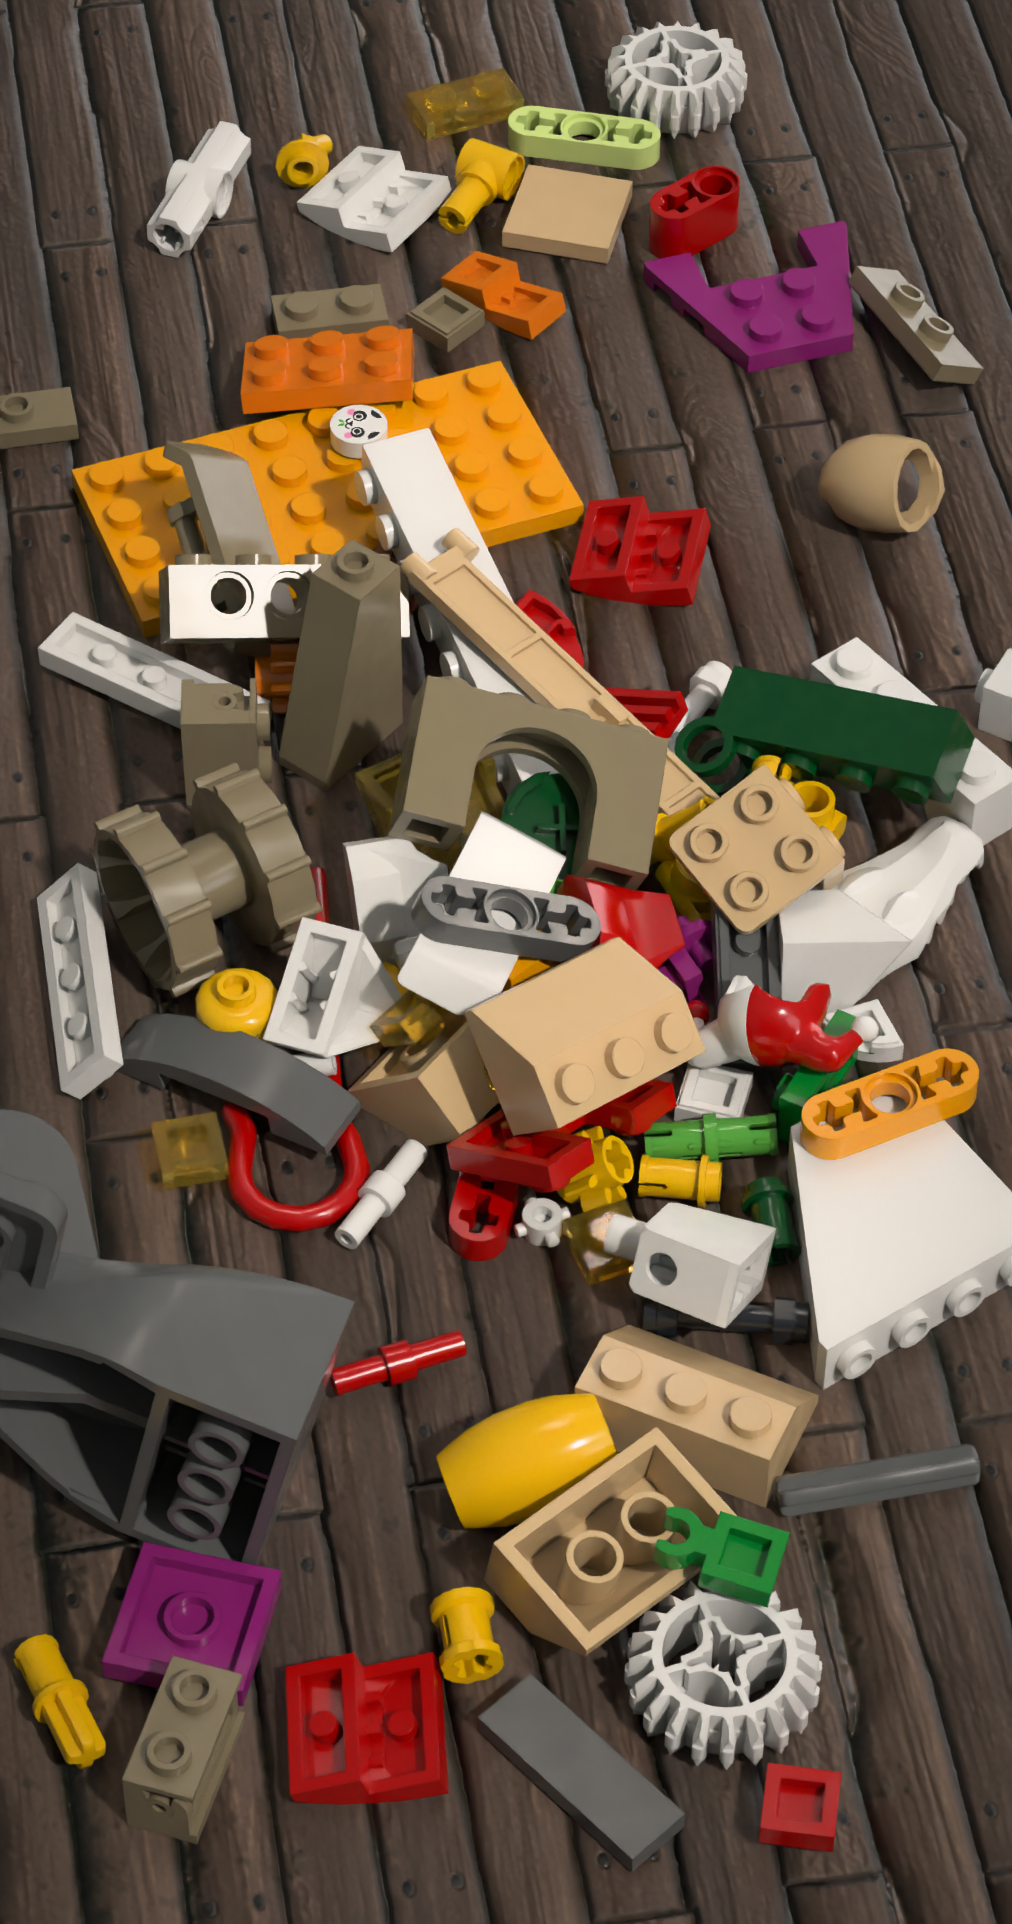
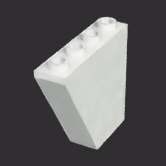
M881 1095L872 1101V1104L878 1110L886 1113H898L908 1106L904 1100L894 1095ZM853 1109V1113L858 1112V1109ZM945 1120L837 1160H825L810 1154L800 1141L801 1122L791 1127L787 1170L790 1190L794 1196L792 1209L796 1238L801 1247L799 1263L804 1301L809 1303L808 1332L814 1378L822 1390L844 1378L854 1379L859 1377L880 1357L898 1347L908 1348L915 1345L926 1336L931 1328L954 1315L956 1317L968 1315L981 1304L984 1298L1007 1285L1012 1287V1192ZM827 1121L820 1122L819 1126L829 1123ZM842 1126L833 1129L834 1131L842 1130Z

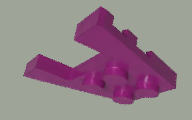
M844 221L798 230L797 248L808 268H792L785 273L757 279H740L733 284L710 288L706 283L691 253L644 262L643 280L646 285L653 291L661 288L671 297V306L682 316L692 315L704 326V335L747 373L852 351L854 331L851 284L848 282L850 279L847 225Z

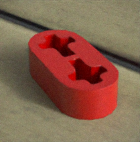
M460 1171L449 1211V1243L453 1251L460 1257L470 1261H487L501 1254L509 1241L522 1185L502 1180L495 1181L493 1190L483 1188V1180L479 1175ZM478 1213L487 1214L488 1225L484 1226L482 1233L470 1232L469 1230L475 1227Z

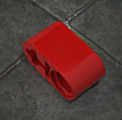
M706 166L657 191L650 200L648 243L650 252L659 259L685 253H691L693 256L732 235L738 227L740 178L738 174L724 166Z

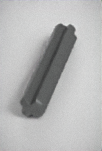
M962 1444L781 1475L776 1478L774 1491L781 1515L790 1517L975 1485L979 1482L981 1468L975 1447L971 1444Z

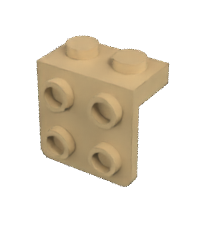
M765 764L676 830L669 840L670 850L735 930L743 935H750L757 931L814 886L817 890H831L843 880L845 864L843 857L845 856V851L840 842L828 828L823 825L819 828L803 810L805 809V804L796 789L785 778L778 780Z

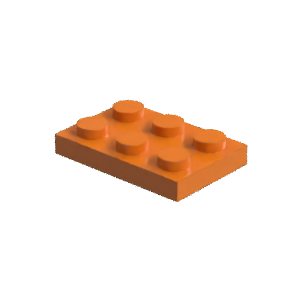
M384 325L374 327L363 333L342 334L339 331L326 330L315 333L311 337L287 339L280 335H268L259 338L255 342H246L240 393L243 414L413 400L415 356L413 329H398L394 326Z

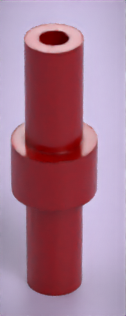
M455 1330L410 1345L405 1339L378 1347V1355L333 1368L329 1378L330 1384L336 1396L384 1381L390 1387L417 1379V1371L466 1356L465 1342L461 1332Z

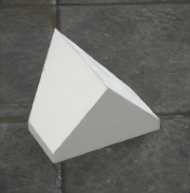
M809 890L778 914L782 1000L799 1002L810 985L824 983L829 984L831 990L827 1014L837 1011V1009L841 1010L854 1006L912 943V940L841 890Z
M302 917L263 1037L265 1042L329 1058L421 1029L363 932Z

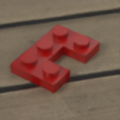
M652 1079L559 1129L513 1136L504 1111L501 1109L446 1145L451 1170L479 1175L485 1181L495 1182L503 1180L530 1186L536 1192L560 1190L569 1184L572 1177L595 1162L591 1138L571 1134L572 1132L586 1124L613 1129L616 1134L623 1136L646 1132L652 1127L653 1122L677 1107L673 1082Z

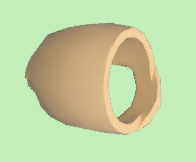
M870 434L847 440L826 460L817 485L820 498L830 505L838 518L862 530L881 533L918 531L936 513L945 492L941 466L928 444L918 439L895 434ZM909 460L914 463L919 475V490L917 498L909 510L900 512L897 499L898 480L904 461Z

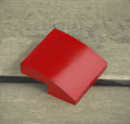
M644 496L589 501L569 578L572 589L608 600L643 605H693L711 528L706 508L650 513Z
M355 1652L285 1667L290 1796L294 1802L349 1805L399 1802L449 1794L442 1673L440 1663L433 1652L363 1666Z

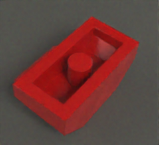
M569 874L557 890L558 895L571 896L583 900L597 913L601 929L590 949L612 938L620 937L657 969L671 955L685 946L670 894L636 891Z

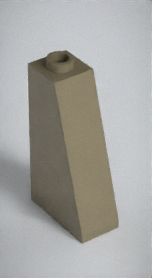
M353 539L312 572L279 751L280 765L324 791L333 786L403 723L400 566Z

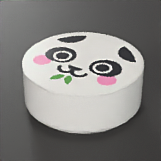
M368 405L347 406L337 411L331 418V445L343 456L362 459V445L388 439L387 419L380 410Z

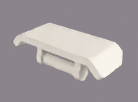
M481 811L449 876L550 893L566 860V856ZM444 908V914H445V915H448V916H451V915H449V914L446 913L445 908ZM503 909L491 910L493 919L501 927L508 930L521 929L519 920L511 912ZM420 933L398 974V981L407 989L452 1013L465 1015V1011L501 994L519 955L439 943L426 938Z

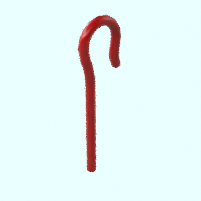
M310 867L317 901L322 908V911L316 914V920L330 924L327 873L323 868ZM340 1054L335 1055L337 1074L327 1077L342 1086ZM229 1101L224 1104L221 1114L230 1130V1147L225 1177L233 1201L250 1219L274 1230L305 1232L328 1227L352 1211L360 1200L358 1191L368 1180L371 1169L360 1134L353 1122L349 1124L335 1143L343 1163L344 1173L342 1182L334 1193L319 1202L302 1206L286 1205L265 1197L255 1186L252 1169L257 1133L253 1118L248 1109Z

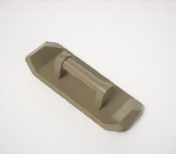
M166 441L162 456L182 466L191 493L190 498L178 502L166 510L170 526L176 530L183 554H208L198 524L199 520L213 565H235V556L242 554L271 555L272 565H281L247 461L237 454L207 445ZM281 582L275 583L271 590V601L274 607L282 613L292 614L295 606L288 585ZM215 583L211 590L212 604L221 613L228 609L229 614H233L238 605L235 590L228 584L219 583V587L218 583ZM223 643L224 648L235 655L271 656L270 643Z

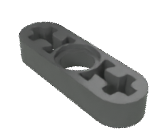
M437 876L428 880L411 909V918L415 927L422 935L432 941L562 963L590 950L601 929L600 920L595 910L578 898L450 876ZM444 908H445L446 913L449 914V915H451V916H448V915H445V914H444ZM503 909L511 912L519 920L521 929L508 930L501 927L493 919L491 910Z

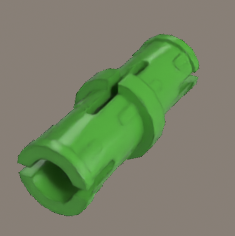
M715 1112L702 1113V1119L655 1122L649 1130L644 1132L645 1155H650V1157L700 1160L703 1154L710 1156V1162H719V1158L759 1155L778 1156L775 1113L729 1118H716Z

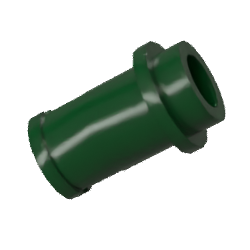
M763 1177L750 1182L746 1186L745 1195L741 1199V1208L743 1213L751 1218L752 1222L776 1228L768 1266H783L787 1264L783 1248L787 1249L788 1257L791 1261H795L801 1254V1247L796 1238L790 1208L794 1203V1196L790 1188L784 1186L781 1179Z

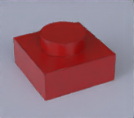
M768 1763L759 1843L833 1852L842 1772Z

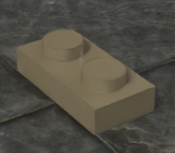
M380 284L352 285L344 288L309 292L298 291L291 294L271 296L272 317L276 335L284 336L287 339L311 337L315 333L326 330H335L342 334L363 333L377 326L389 325Z

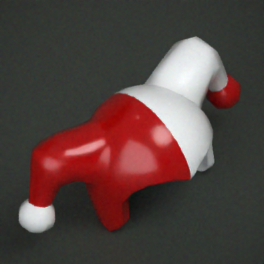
M736 975L727 992L720 999L718 1018L706 1026L705 1024L710 1018L708 1006L700 1000H692L688 1003L706 1051L687 1062L695 1067L707 1069L742 1059L761 1067H781L786 1064H796L818 1072L833 1073L842 1069L862 1043L873 1041L878 1034L879 1028L872 1017L860 1015L855 1018L849 1031L837 1037L827 1035L821 1027L831 999L829 984H812L799 1002H791L779 999L763 991L759 986L753 984L747 976Z

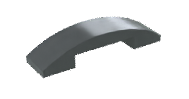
M176 1014L143 1015L121 1043L123 1066L117 1070L118 1072L163 1090L171 1079L232 1102L266 1116L272 1134L324 1155L329 1153L361 1110L360 1101L302 1060L241 1031H214L204 1026L195 1017Z

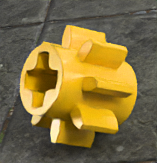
M601 1126L573 1134L591 1138L595 1162L572 1177L566 1187L557 1190L558 1194L569 1203L581 1201L584 1213H589L626 1199L627 1195L622 1185L628 1183L634 1173L633 1159L626 1144L620 1138L613 1135L604 1138Z

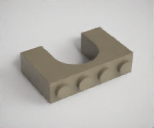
M427 675L411 705L388 836L449 851L465 827L476 765L489 757L499 754H524L544 761L557 770L568 782L576 797L579 808V829L571 875L637 890L649 873L669 739L651 735L648 730L637 725L623 724L617 726L591 719L587 713L577 709L563 708L557 710L531 703L527 697L518 693L502 692L498 694L471 687L467 681L458 677H434Z

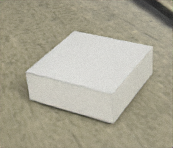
M688 1064L676 1102L677 1107H675L674 1121L702 1119V1113L715 1112L716 1118L743 1117L752 1088L753 1072L721 1065L701 1069Z

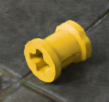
M455 1588L436 1597L430 1605L431 1621L437 1628H440L444 1652L439 1657L440 1667L444 1678L453 1683L470 1684L476 1681L487 1680L499 1673L504 1666L503 1654L499 1644L493 1640L490 1618L494 1614L493 1597L488 1591L481 1588Z

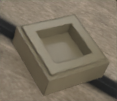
M443 287L406 314L407 329L412 328L413 333L449 353L485 326V311Z

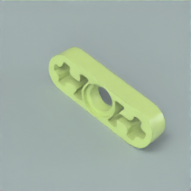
M541 106L520 107L514 110L508 117V145L512 151L526 157L630 170L650 168L658 162L660 157L661 133L659 128L648 120ZM577 135H590L596 137V139L582 141L573 139L572 137Z

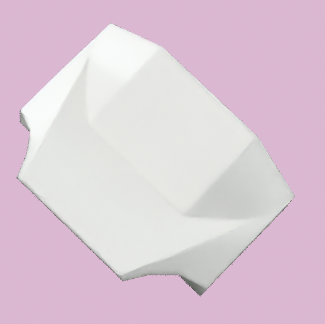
M391 836L342 843L354 930L363 932L382 963L387 961L397 966L394 957V944L398 940L420 934L411 918L412 906L428 880L437 876H449L447 865L419 852L411 841Z

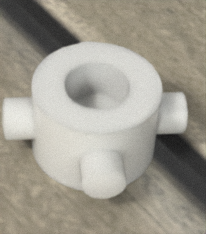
M531 1197L525 1201L522 1222L514 1225V1232L518 1238L524 1236L533 1245L555 1247L560 1242L562 1222L571 1219L570 1212L567 1207L560 1208L556 1202L550 1199Z

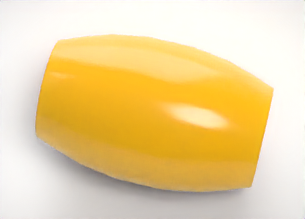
M576 1393L552 1395L525 1401L495 1413L467 1429L437 1454L436 1457L448 1493L465 1529L506 1527L522 1523L615 1457L618 1452L595 1394Z

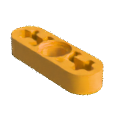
M950 1048L938 1049L811 1097L803 1106L800 1141L803 1147L813 1156L825 1160H837L967 1111L975 1102L979 1080L978 1065L965 1052ZM942 1077H944V1079H945V1080H941V1081L936 1082L937 1078H942ZM960 1082V1083H959V1086H954V1087H952V1085H951V1084ZM926 1094V1099H922L921 1096ZM881 1095H894L904 1100L908 1106L898 1113H886L878 1110L872 1104V1101ZM853 1109H858V1112L853 1113ZM827 1121L829 1123L819 1126L820 1122ZM842 1126V1130L834 1131L833 1129Z

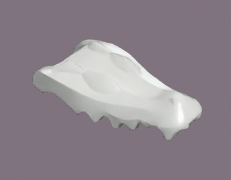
M947 816L933 817L917 828L907 840L897 847L863 864L845 870L842 882L831 889L841 890L912 940V943L860 999L866 996L881 979L891 972L919 958L925 944L929 945L932 939L935 924L941 925L946 911L952 905L956 887L965 880L974 867L978 869L982 867L984 862L982 839L966 824Z

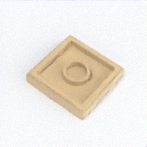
M528 164L502 230V246L608 264L632 198L633 181Z

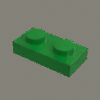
M837 1009L824 1032L827 1035L837 1037L851 1029V1024L856 1016ZM858 1048L842 1069L837 1072L824 1073L800 1066L795 1075L786 1073L783 1076L772 1102V1108L779 1111L778 1140L789 1144L791 1127L801 1122L803 1106L811 1097L841 1086L857 1061Z

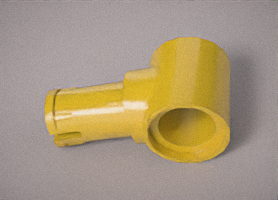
M475 138L469 139L463 146L457 159L455 168L457 187L438 210V214H441L438 217L440 224L451 233L462 234L482 207L489 206L495 198L505 201L510 200L519 189L525 169L524 156Z

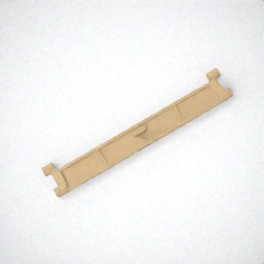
M459 528L452 529L444 537L442 546L447 551L431 561L426 562L419 554L414 552L402 562L400 571L409 578V582L537 704L557 710L563 708L577 709L587 713L591 719L617 726L623 724L637 725L648 730L471 563L478 555L480 548ZM667 750L658 814L663 813L669 816L707 796L715 801L720 798L672 751Z

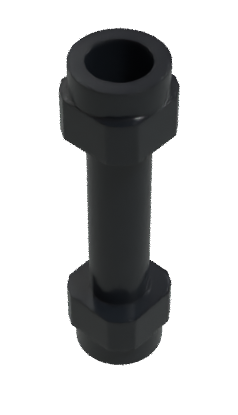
M645 1297L643 1330L656 1332V1335L672 1337H677V1327L772 1334V1344L792 1346V1342L806 1343L809 1303L795 1302V1298L775 1297L774 1307L746 1305L726 1328H722Z

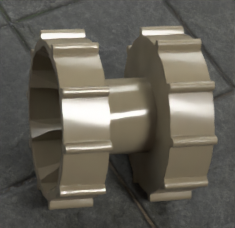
M234 762L193 780L196 791L192 797V804L188 805L187 808L192 815L196 838L181 845L161 821L158 811L152 813L142 812L138 804L94 822L97 833L94 838V846L90 847L89 850L95 860L97 875L103 892L101 898L108 906L114 923L124 941L126 952L131 953L139 967L150 979L154 990L159 987L170 990L173 998L200 987L211 975L215 974L214 969L218 963V957L223 955V951L218 945L214 920L230 914L236 924L247 935L251 946L256 944L268 946L270 952L274 954L294 945L302 917L316 920V914L322 911L321 905L317 901L315 884L310 869L312 861L305 854L298 834L287 814V806L279 802L273 791L261 779L257 768L250 771L240 770L238 764Z

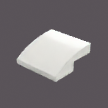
M357 146L296 203L299 212L328 231L360 245L392 253L444 204L452 194V189L448 176L405 170L400 151Z

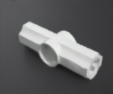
M220 121L217 127L207 130L188 161L178 159L173 163L167 178L165 197L147 224V239L158 247L161 254L179 258L182 252L192 249L211 217L220 219L226 214L232 199L234 180L251 155V139L240 131L238 125Z

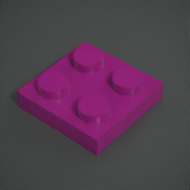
M143 1542L102 1659L103 1676L159 1689L172 1656H177L242 1674L243 1679L237 1691L238 1706L244 1707L282 1589V1571Z

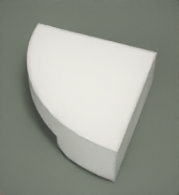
M878 999L841 1009V1011L856 1017L860 1015L872 1017L878 1025V1034L874 1040L869 1043H862L858 1047V1060L876 1063L902 1060L904 1044ZM836 1011L826 1014L821 1027L823 1031Z

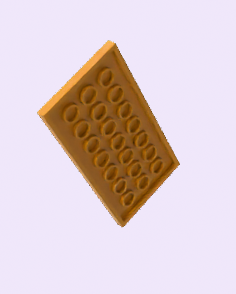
M501 361L414 382L413 400L359 404L374 407L385 415L388 424V438L425 428L430 429L487 547L584 521L583 502ZM347 406L312 408L183 441V443L202 444L229 451L243 457L247 461L281 565H295V555L329 554L332 556L351 539L370 550H373L380 542L376 531V515L371 505L364 506L361 503L355 486L354 475L355 472L361 470L362 459L343 456L331 445V418L337 411ZM165 446L71 470L73 488L143 638L160 634L158 571L167 565H175V556L183 554L176 530L170 526L166 510L178 502L191 497L182 466L162 456ZM198 520V524H199V527H200V530H201V533H202V536H203V540H204V543H205L207 552H208V554L210 555L209 550H208V546H207V543H206V540H205V537H204V534H203V531H202V528H201V525H200V521ZM288 585L292 599L297 598L295 591ZM228 609L222 613L229 614Z

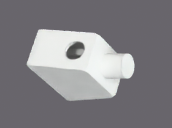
M668 1203L647 1223L615 1214L605 1236L604 1252L634 1262L629 1281V1287L634 1293L716 1326L726 1328L762 1290L776 1228L680 1203Z

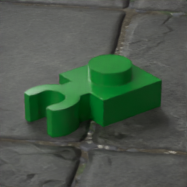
M668 1507L663 1528L671 1532L680 1533L685 1537L686 1541L680 1544H673L666 1540L657 1539L653 1560L660 1566L668 1569H683L691 1564L702 1567L698 1582L699 1587L768 1608L790 1532L720 1511L714 1529L702 1525L698 1516L686 1508Z

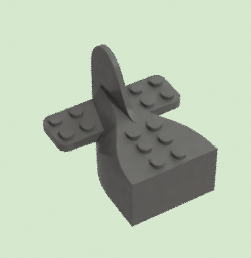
M0 1109V1439L4 1440L65 1497L119 1532L148 1543L257 1565L307 1447L355 1301L286 1279L233 1268L195 1264H151L99 1259L79 1169L71 1147L64 1137L44 1120L25 1112Z

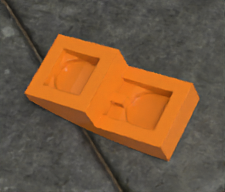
M476 250L441 277L442 287L447 288L484 310L485 320L530 340L534 339L566 312L563 293L520 280L517 262Z

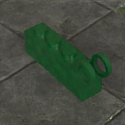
M734 665L715 716L697 718L688 723L678 734L674 751L675 755L719 797L752 773V765L756 758L764 755H773L781 758L778 768L781 769V765L786 763L792 769L791 776L800 780L812 781L816 775L835 779L840 785L857 792L866 793L873 787L892 791L898 798L913 804H926L928 799L951 804L975 737L960 712L955 709ZM707 730H715L723 734L724 738L714 739L704 744L696 752L692 762L688 759V746L697 734ZM721 752L714 760L706 763L713 755ZM735 754L738 755L740 760L739 769L731 780L720 785H713L704 781L703 777L714 776L726 769L732 762Z

